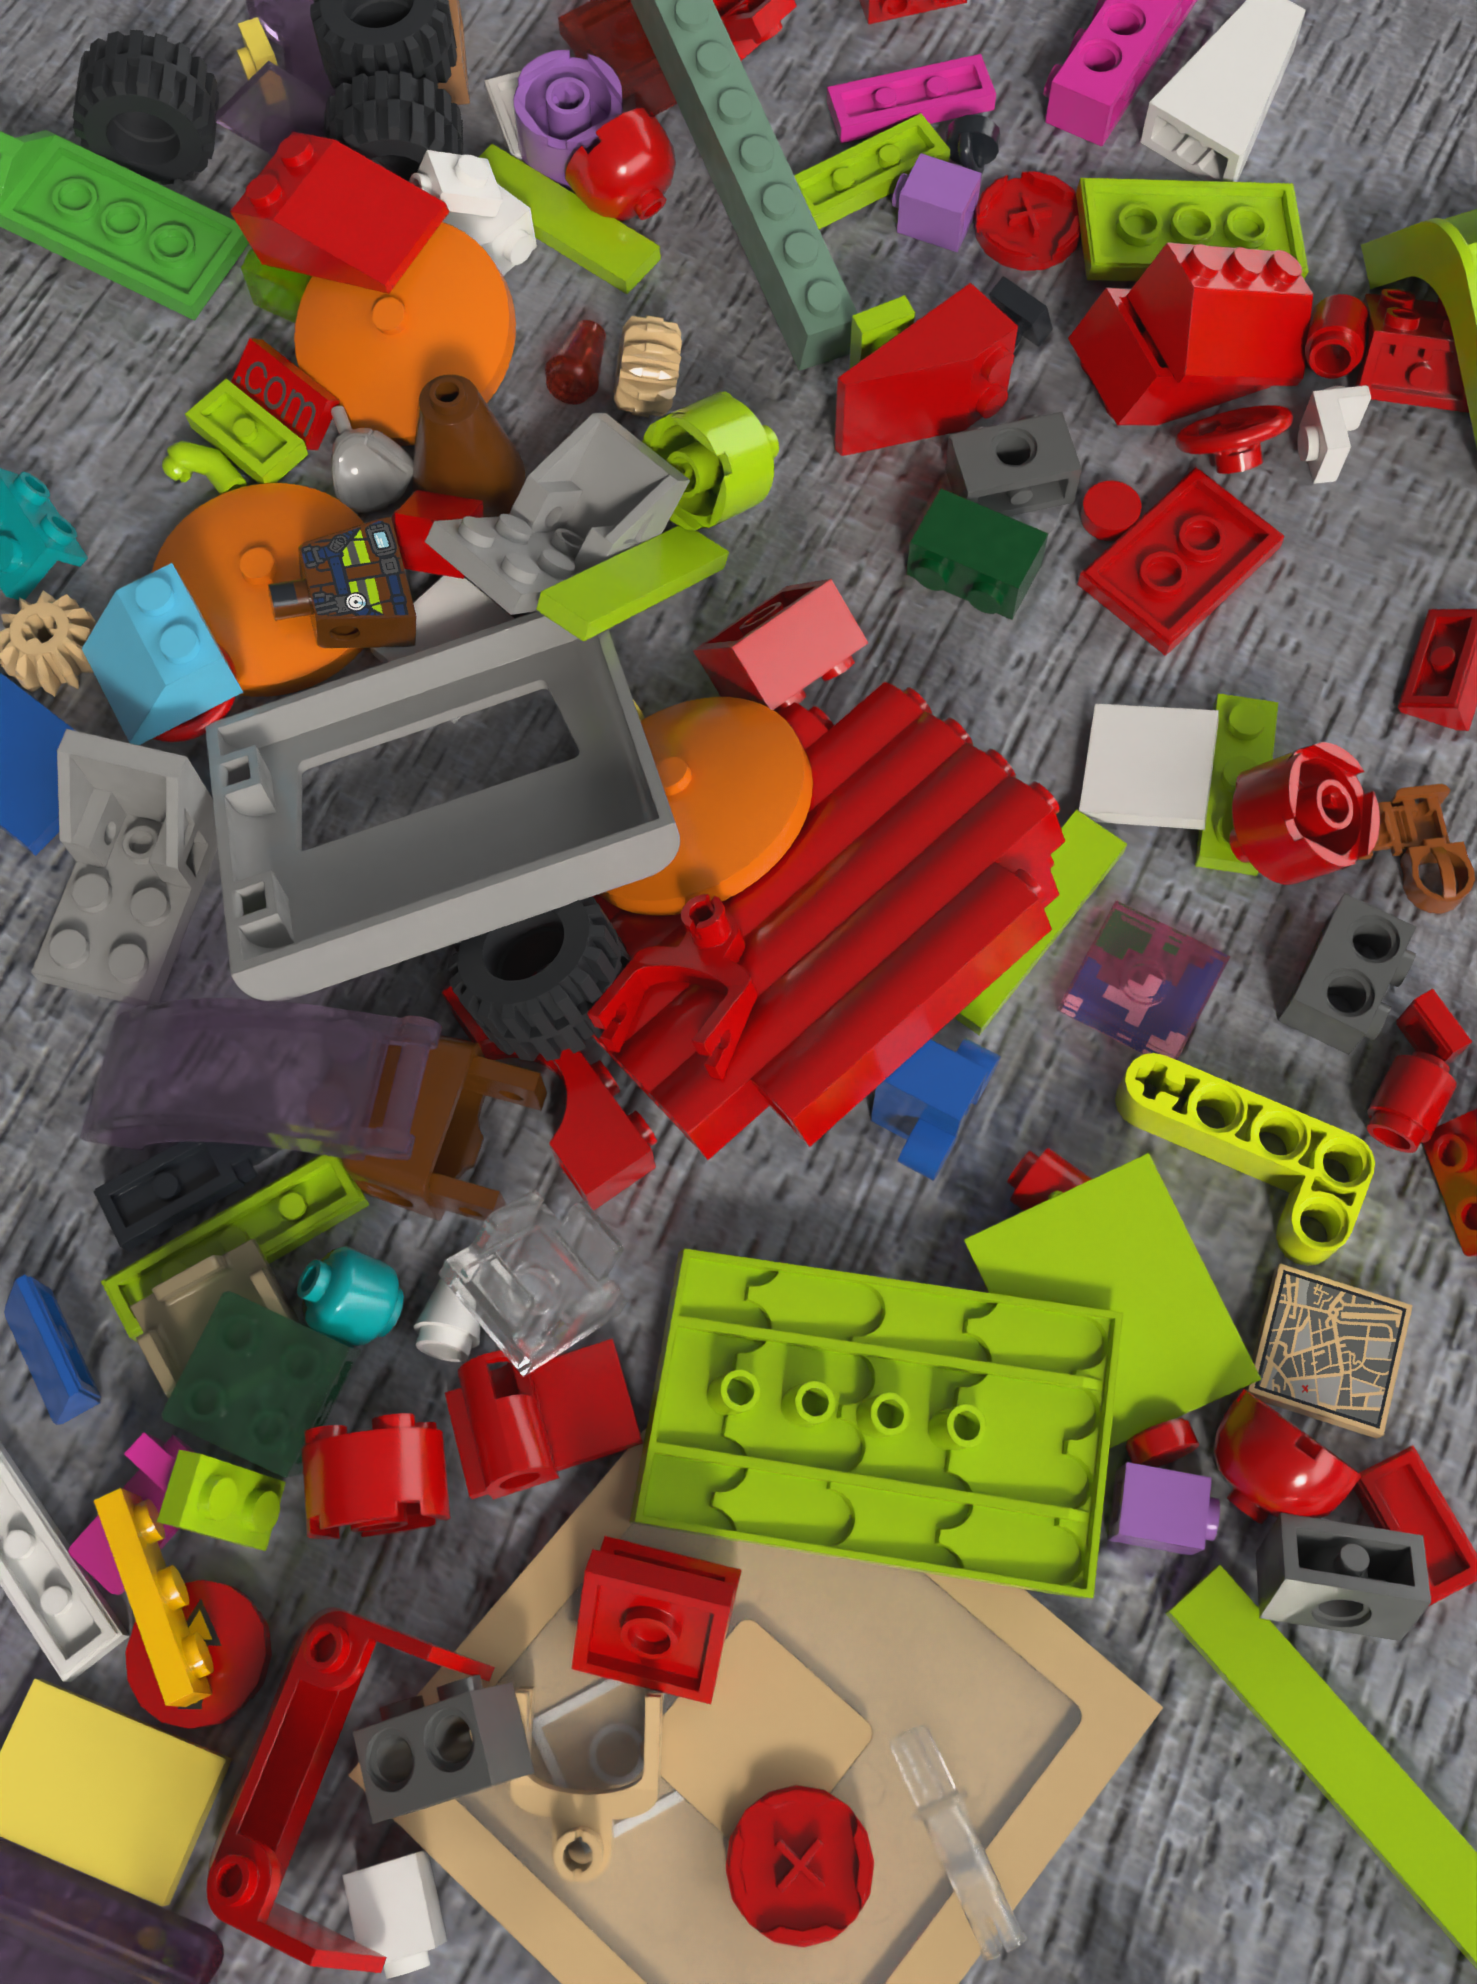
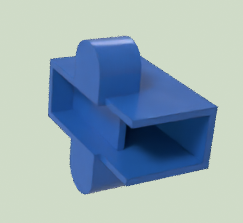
M967 1038L962 1041L956 1052L930 1039L876 1087L871 1121L907 1140L897 1162L932 1181L935 1180L955 1144L963 1116L967 1115L971 1103L976 1105L999 1063L1000 1055Z

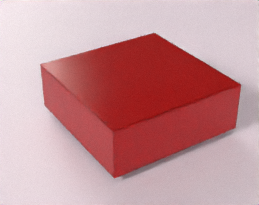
M1434 989L1415 998L1396 1020V1025L1415 1051L1432 1054L1443 1060L1447 1065L1451 1064L1472 1043V1040Z

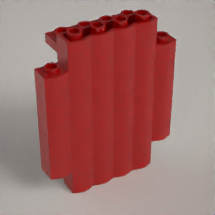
M883 682L835 725L816 706L807 710L794 702L777 712L793 728L807 754L813 778L812 798L806 820L791 847L782 858L755 883L740 893L722 901L725 912L731 914L736 919L745 939V949L737 964L748 971L758 993L723 1080L710 1077L704 1066L708 1056L698 1054L691 1041L726 996L716 990L685 982H661L654 984L645 991L619 1053L608 1050L601 1037L598 1039L595 1035H592L595 1041L707 1160L712 1158L768 1107L811 1147L1052 930L1044 908L1060 895L1050 870L1054 866L1051 854L1065 842L1056 816L1060 812L1058 802L1040 783L1033 781L1030 785H1027L1017 779L1008 761L994 749H989L985 753L973 746L971 737L957 721L950 717L942 721L932 715L927 702L918 692L910 687L902 691L890 683ZM599 895L593 896L626 946V951L631 960L635 953L647 947L670 946L677 948L688 930L681 920V914L668 916L636 914L608 903Z

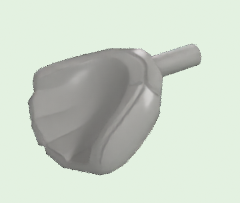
M333 407L331 414L340 435L333 443L331 456L332 481L336 499L358 513H370L371 511L376 512L388 508L390 503H395L405 494L413 475V460L411 456L400 445L377 430L373 431L369 428L352 429L344 407Z

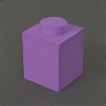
M920 153L910 174L902 173L894 190L892 206L899 208L897 233L958 252L975 217L982 173Z
M1126 1462L1115 1473L1108 1541L1189 1556L1205 1550V1540H1215L1220 1518V1501L1218 1498L1210 1497L1212 1477Z

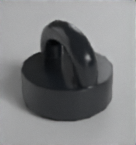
M964 115L956 118L949 124L946 132L945 143L950 148L949 158L962 165V167L983 174L984 165L993 161L999 152V127L994 121L981 115Z

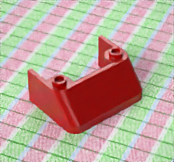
M328 1607L318 1611L302 1628L212 1849L207 1875V1900L213 1914L222 1922L309 1966L381 1973L387 1958L386 1956L276 1903L275 1899L376 1642L470 1676L480 1675L482 1680L490 1682L495 1667L337 1607Z

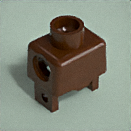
M396 1027L390 1030L384 1037L373 1068L342 1059L335 1063L325 1080L319 1097L316 1112V1129L318 1134L345 1141L341 1155L342 1165L362 1192L368 1196L438 1221L442 1219L445 1211L503 1226L508 1206L500 1191L459 1180L467 1170L475 1167L484 1141L479 1121L485 1097L489 1096L542 1111L547 1090L540 1073L487 1059L483 1054L480 1044L477 1042Z

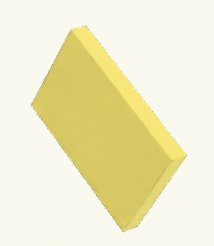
M34 1679L0 1751V1837L159 1906L170 1905L232 1758L46 1680Z

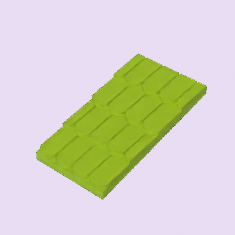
M685 1248L678 1252L673 1279L674 1283L670 1295L661 1345L662 1349L658 1361L649 1420L646 1427L629 1523L1055 1595L1094 1598L1123 1312Z

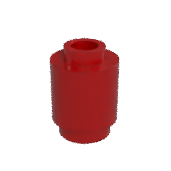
M1347 294L1331 295L1321 300L1314 307L1305 345V357L1317 375L1328 379L1340 378L1350 373L1360 363L1364 353L1369 313L1366 306L1358 298Z
M1421 1051L1413 1052L1412 1055L1396 1056L1368 1108L1367 1113L1370 1117L1367 1125L1368 1133L1380 1143L1394 1150L1405 1153L1416 1152L1420 1143L1428 1142L1431 1139L1457 1087L1455 1079L1449 1074V1066L1440 1058Z
M1049 1147L1040 1157L1029 1150L1007 1180V1183L1016 1189L1010 1201L1025 1211L1049 1200V1195L1054 1191L1064 1193L1092 1180V1178Z

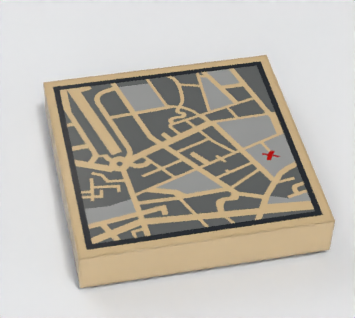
M1279 1264L1274 1269L1252 1361L1262 1380L1246 1386L1245 1390L1262 1402L1372 1438L1378 1439L1384 1436L1413 1305Z

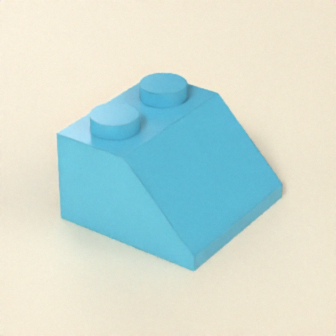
M172 563L116 590L82 647V651L130 744L141 745L243 693L198 606Z

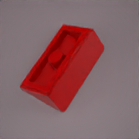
M1428 609L1398 709L1401 713L1444 727L1469 731L1477 707V609Z

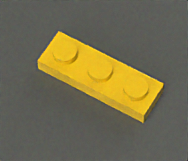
M122 1488L95 1499L94 1503L165 1705L187 1707L212 1695L206 1678L207 1675L214 1671L212 1658L202 1636L198 1632L191 1634L182 1611V1607L189 1604L188 1592L177 1568L174 1565L166 1567L157 1542L165 1538V1529L162 1523L157 1522L159 1513L150 1499L143 1501L141 1496Z

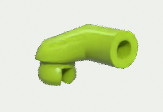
M181 440L167 448L168 456L162 460L164 473L174 481L187 482L192 477L193 472L206 476L220 495L247 486L243 476L223 452L216 448Z

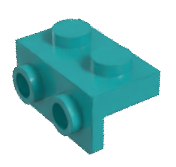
M0 468V588L8 598L19 600L20 597L25 600L57 561L81 567L88 559V556L76 540L77 532L74 527L60 516L50 501V491L45 484L27 472L17 474Z

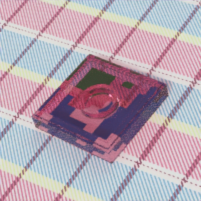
M1116 900L1061 1000L1057 1011L1142 1054L1157 1053L1178 1060L1230 956Z

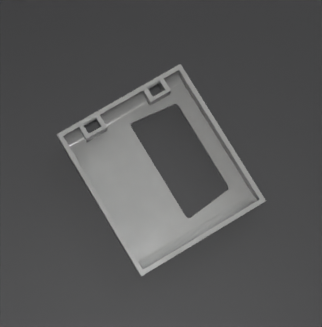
M539 611L215 721L205 727L230 973L237 986L244 993L259 1000L272 1002L291 1000L563 907L577 900H583L650 877L667 867L679 850V831L609 629L586 641H582ZM541 689L549 690L580 752L574 759L302 851V775L310 768Z

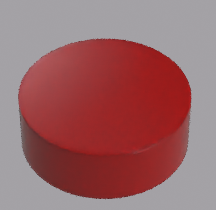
M1110 480L1095 484L1087 491L1083 500L1080 514L1083 527L1090 535L1097 539L1116 541L1139 520L1142 507L1140 497L1132 487L1123 482Z
M1177 1418L1156 1424L1137 1433L1127 1441L1125 1449L1131 1463L1160 1467L1191 1453L1198 1448L1199 1442L1190 1422L1183 1418Z

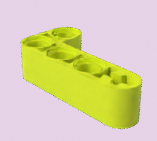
M1157 1053L1143 1054L1133 1060L1126 1070L1115 1096L1117 1111L1125 1121L1139 1129L1289 1192L1290 1194L1277 1225L1276 1239L1278 1247L1285 1257L1294 1263L1304 1266L1318 1265L1346 1243L1353 1231L1374 1174L1375 1160L1373 1152L1365 1141L1354 1134L1166 1055ZM1145 1083L1156 1087L1154 1100L1142 1095ZM1181 1095L1187 1098L1178 1113L1172 1109L1179 1100L1178 1096ZM1203 1106L1214 1108L1224 1118L1225 1127L1216 1129L1207 1126L1198 1117L1196 1108ZM1268 1132L1280 1137L1286 1146L1287 1154L1276 1155L1267 1151L1261 1144L1259 1133ZM1323 1159H1334L1343 1164L1348 1172L1349 1182L1343 1183L1331 1178L1324 1169ZM1308 1216L1321 1222L1326 1229L1327 1242L1321 1243L1307 1237L1301 1228L1300 1218Z

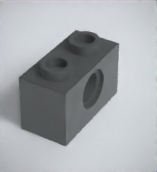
M1063 412L1043 416L1028 415L1014 422L990 427L974 426L961 433L951 434L949 436L945 470L954 494L1009 517L1074 503L1082 468Z
M1280 1513L1255 1553L1259 1618L1401 1641L1431 1604L1423 1535Z

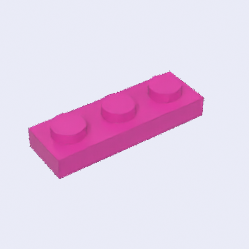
M981 54L827 87V105L840 143L873 137L920 113L930 124L964 115L992 111L995 108L996 92Z

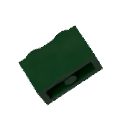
M940 488L910 541L906 575L915 578L921 585L930 590H943L969 601L974 608L987 614L997 613L1013 620L1041 568L1048 533Z

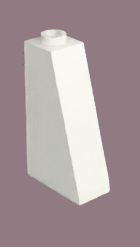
M1246 0L1149 102L1140 143L1203 181L1238 182L1293 54L1306 10L1289 0Z

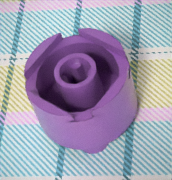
M555 50L533 59L522 69L518 77V86L514 95L517 141L520 155L525 164L571 191L572 188L565 180L566 167L581 145L589 154L601 142L595 132L604 124L623 113L622 86L614 70L599 57L587 53L588 60L570 57V50Z

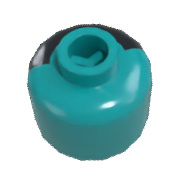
M345 1246L331 1250L321 1260L315 1259L311 1261L304 1269L297 1287V1294L303 1299L302 1313L304 1321L313 1330L353 1346L368 1344L376 1337H384L395 1326L404 1302L403 1290L399 1288L398 1277L392 1267L385 1262Z

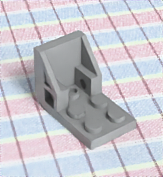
M592 413L528 475L509 514L484 518L466 516L463 519L434 521L425 542L510 615L538 611L536 608L542 590L662 534L690 480L607 413Z
M66 729L57 750L60 842L76 860V863L31 973L39 982L156 1010L218 848L213 799L187 756Z

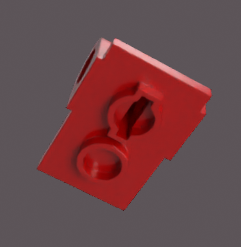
M613 1338L530 1365L525 1355L518 1350L508 1349L482 1354L465 1362L457 1370L461 1388L444 1393L468 1494L471 1499L489 1494L494 1500L560 1478L558 1471L644 1444ZM508 1362L498 1369L489 1371L488 1364Z

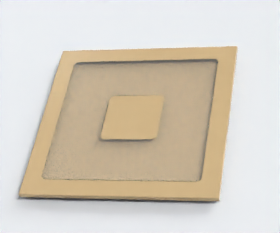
M645 1428V1430L641 1433L643 1443H644L646 1428ZM643 1444L628 1448L454 1652L495 1667L490 1682L481 1679L483 1688L513 1682L515 1691L521 1686L535 1687L531 1760L536 1777L555 1786L576 1790H607L623 1787L637 1781L644 1773L645 1696L651 1689L571 1669L584 1574L592 1549L600 1551L604 1536L742 1569L711 1705L664 1693L660 1793L656 1804L649 1811L639 1816L615 1819L614 1847L611 1859L602 1874L587 1882H570L558 1874L552 1858L553 1817L531 1814L519 1808L511 1799L510 1781L392 1819L561 1984H959L1163 1707L1025 1589L629 1523ZM441 1666L417 1696L422 1695L425 1707L440 1702L437 1687L472 1676ZM358 1763L348 1776L365 1791L360 1763ZM793 1785L824 1789L849 1805L868 1833L874 1858L871 1894L856 1920L833 1940L804 1948L775 1943L749 1925L732 1900L725 1869L730 1836L744 1811L766 1793ZM577 1837L575 1841L568 1844L569 1855L575 1862L583 1864L593 1859L592 1850L587 1843L582 1841V1837Z

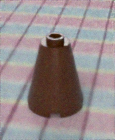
M443 375L434 378L424 386L419 396L413 458V493L416 490L482 500L483 518L509 514L526 481L525 468L521 456L470 380L459 375Z

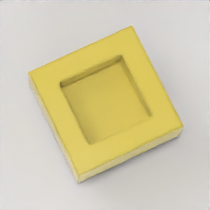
M258 17L238 23L245 47L237 49L236 52L248 83L258 80L267 102L287 95L275 54Z

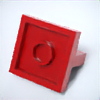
M604 1536L600 1551L592 1549L585 1569L571 1669L711 1705L742 1569Z

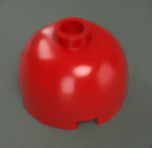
M636 108L620 114L599 128L595 133L601 142L589 154L581 145L571 158L565 172V180L577 197L591 211L603 217L615 218L618 221L629 220L636 216L640 220H646L655 215L666 203L667 199L664 194L672 183L676 166L674 147L666 131L652 112L648 114L645 108Z
M1245 1389L1242 1390L1229 1407L1216 1432L1214 1454L1217 1467L1234 1487L1227 1496V1499L1261 1525L1269 1514L1275 1518H1278L1280 1513L1321 1519L1329 1515L1347 1497L1362 1476L1304 1431H1301Z

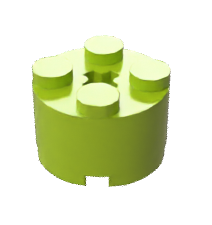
M719 391L665 415L650 424L642 440L644 444L690 480L670 517L673 523L678 526L680 525L686 530L696 531L700 528L714 527L758 505L766 498L771 489L774 478V458L779 453L777 436L769 426L761 425L760 421L746 405L733 398L726 391Z

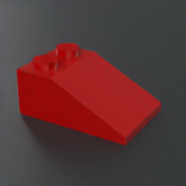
M293 131L289 137L280 143L277 152L260 174L247 185L245 193L230 211L262 265L388 294L450 212L446 203L337 140Z
M972 283L966 285L837 378L835 450L841 456H847L964 431L982 417L988 419L994 416L1004 406L1008 398L1007 391L1011 367L1015 358L1014 349L1018 326Z
M1105 288L1068 337L1080 359L1082 369L1090 376L1104 401L1107 413L1114 419L1117 425L1158 426L1271 387L1178 384L1127 297L1131 289Z

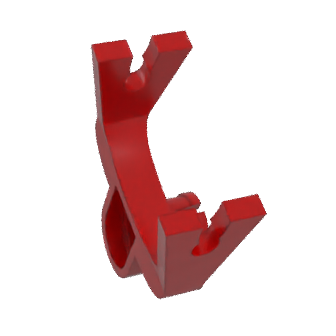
M701 894L690 899L681 911V920L688 930L678 947L652 946L639 950L588 1011L587 1015L594 1027L604 1029L600 1037L608 1050L620 1052L645 991L650 986L661 982H685L701 985L726 996L691 1041L698 1054L708 1056L704 1066L710 1077L723 1080L758 993L748 971L737 964L745 949V939L736 919L731 914L725 912V907L719 897L714 895L710 901L709 894Z

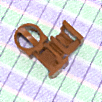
M1444 784L1400 788L1391 801L1379 802L1380 828L1376 845L1368 856L1358 859H1371L1373 851L1391 849L1392 856H1400L1403 852L1402 849L1406 848V852L1399 860L1403 873V889L1406 896L1417 908L1428 913L1437 914L1451 911L1457 907L1471 891L1475 882L1474 868L1468 858L1464 841L1450 843L1441 804L1451 790ZM1419 798V803H1415V799ZM1426 863L1438 864L1442 880V895L1431 892L1422 884L1419 877V865ZM1455 877H1456V879H1457V881H1458V891H1457V893H1456V880H1455Z

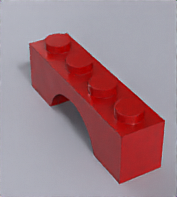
M451 986L442 991L451 1014L470 1041L480 1044L485 1058L491 1060L519 1058L515 1052L509 1056L501 1051L494 1042H491L459 1001ZM570 1048L562 1051L560 1059L546 1061L542 1054L539 1053L534 1062L547 1067L556 1074L567 1089V1105L564 1118L549 1142L550 1148L557 1164L591 1212H593L656 1168L653 1152L650 1147L657 1143V1139L638 1111L635 1110L626 1115L617 1103L614 1096L621 1092L620 1088L600 1060L590 1065L580 1051L573 1054Z

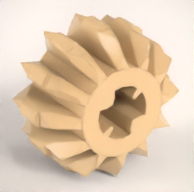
M646 315V318L631 316L625 323L620 338L613 391L614 401L619 410L632 412L631 414L636 416L649 417V415L664 416L671 409L681 360L682 340L681 331L677 323L664 321V318Z
M43 590L37 603L34 604L19 597L20 611L17 614H1L2 624L5 629L0 631V664L9 676L17 679L21 686L28 689L31 693L43 687L45 692L55 697L61 684L66 682L68 685L79 689V678L77 676L81 672L94 673L82 651L83 645L96 625V621L91 613L86 612L84 608H80L76 600L71 599L67 594L55 600L52 595Z

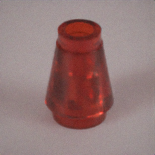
M591 320L577 322L574 329L545 366L547 388L561 402L572 405L581 404L598 390L604 343L606 341V333L598 323Z

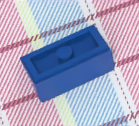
M25 1274L15 1279L5 1305V1318L53 1423L61 1425L100 1404L99 1399L101 1395L52 1290Z

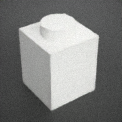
M424 1850L342 1875L355 1942L387 1957L384 1964L386 1979L429 1966L428 1950L435 1949L447 1942L429 1854Z

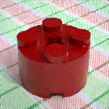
M1322 742L1300 748L1241 772L1236 779V789L1232 802L1234 829L1229 836L1230 847L1236 858L1244 863L1250 862L1259 873L1273 882L1293 885L1356 864L1355 862L1359 858L1368 856L1374 849L1378 839L1380 813L1374 791L1364 793L1356 776L1364 772L1359 762L1345 749L1332 743Z
M397 1413L373 1418L372 1430L348 1433L347 1426L327 1425L314 1427L304 1432L305 1446L301 1451L307 1537L323 1540L340 1539L339 1526L350 1525L352 1532H361V1538L382 1536L436 1525L435 1518L444 1521L451 1519L443 1432L437 1429L436 1422L415 1423L414 1414Z

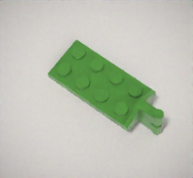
M48 130L16 138L0 131V227L194 321L249 244L235 220Z

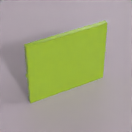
M1149 1153L1064 1193L1054 1191L1049 1195V1200L964 1239L989 1293L1123 1312L1109 1449L1129 1440L1137 1433L1149 1427L1176 1419L1262 1380Z

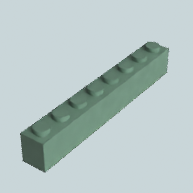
M631 0L798 370L801 371L849 355L852 315L857 314L856 308L713 0Z

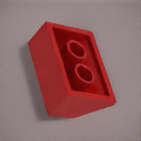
M1166 243L1127 294L1129 301L1178 384L1297 386L1304 379L1305 345L1310 328L1313 293L1301 275L1302 267L1300 263L1285 251Z

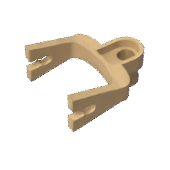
M521 1686L515 1691L531 1755L535 1687ZM650 1690L645 1696L644 1773L637 1781L623 1787L607 1790L563 1788L541 1780L534 1773L510 1781V1796L519 1808L531 1814L553 1817L552 1858L556 1871L563 1879L570 1882H587L602 1874L613 1853L615 1819L639 1816L649 1811L656 1804L660 1793L663 1692ZM577 1837H582V1841L587 1843L592 1850L593 1859L588 1863H577L569 1855L568 1844L575 1841Z

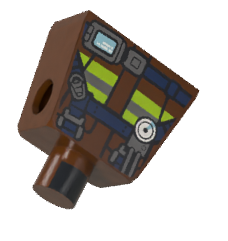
M391 517L381 518L304 542L298 547L301 579L268 584L275 621L310 615L316 643L322 648L411 647L416 645L417 616Z

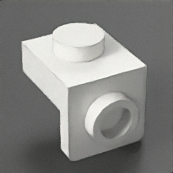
M427 150L417 173H414L409 180L410 183L445 202L449 211L496 217L503 202L488 159L473 155H459Z
M1332 386L1324 390L1312 392L1299 425L1298 453L1303 462L1308 461L1313 484L1337 480L1351 448L1347 431H1352L1359 427L1371 400L1368 386Z

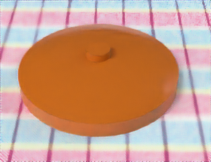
M442 222L389 294L319 277H311L301 298L295 323L294 343L298 368L340 400L338 406L344 407L352 429L369 428L373 431L377 430L400 446L415 445L419 396L424 386L434 378L443 375L465 377L475 385L486 403L496 393L508 370L514 350L516 337L515 308L507 282L488 253L465 232Z
M288 483L256 484L223 493L202 504L187 515L166 538L158 552L151 573L170 563L174 565L216 642L226 650L233 660L238 683L243 690V693L239 695L269 697L298 692L312 687L342 670L363 649L322 648L316 643L310 615L275 621L272 612L268 584L301 579L299 546L304 542L364 524L352 509L327 493L314 488Z
M709 697L667 707L641 720L679 831L680 846L675 858L660 872L598 894L608 903L620 909L642 915L668 916L681 914L684 905L693 897L701 894H709L710 901L714 895L719 897L721 901H725L740 893L766 874L791 847L806 820L812 798L813 778L807 754L793 728L777 712L757 702L734 697Z

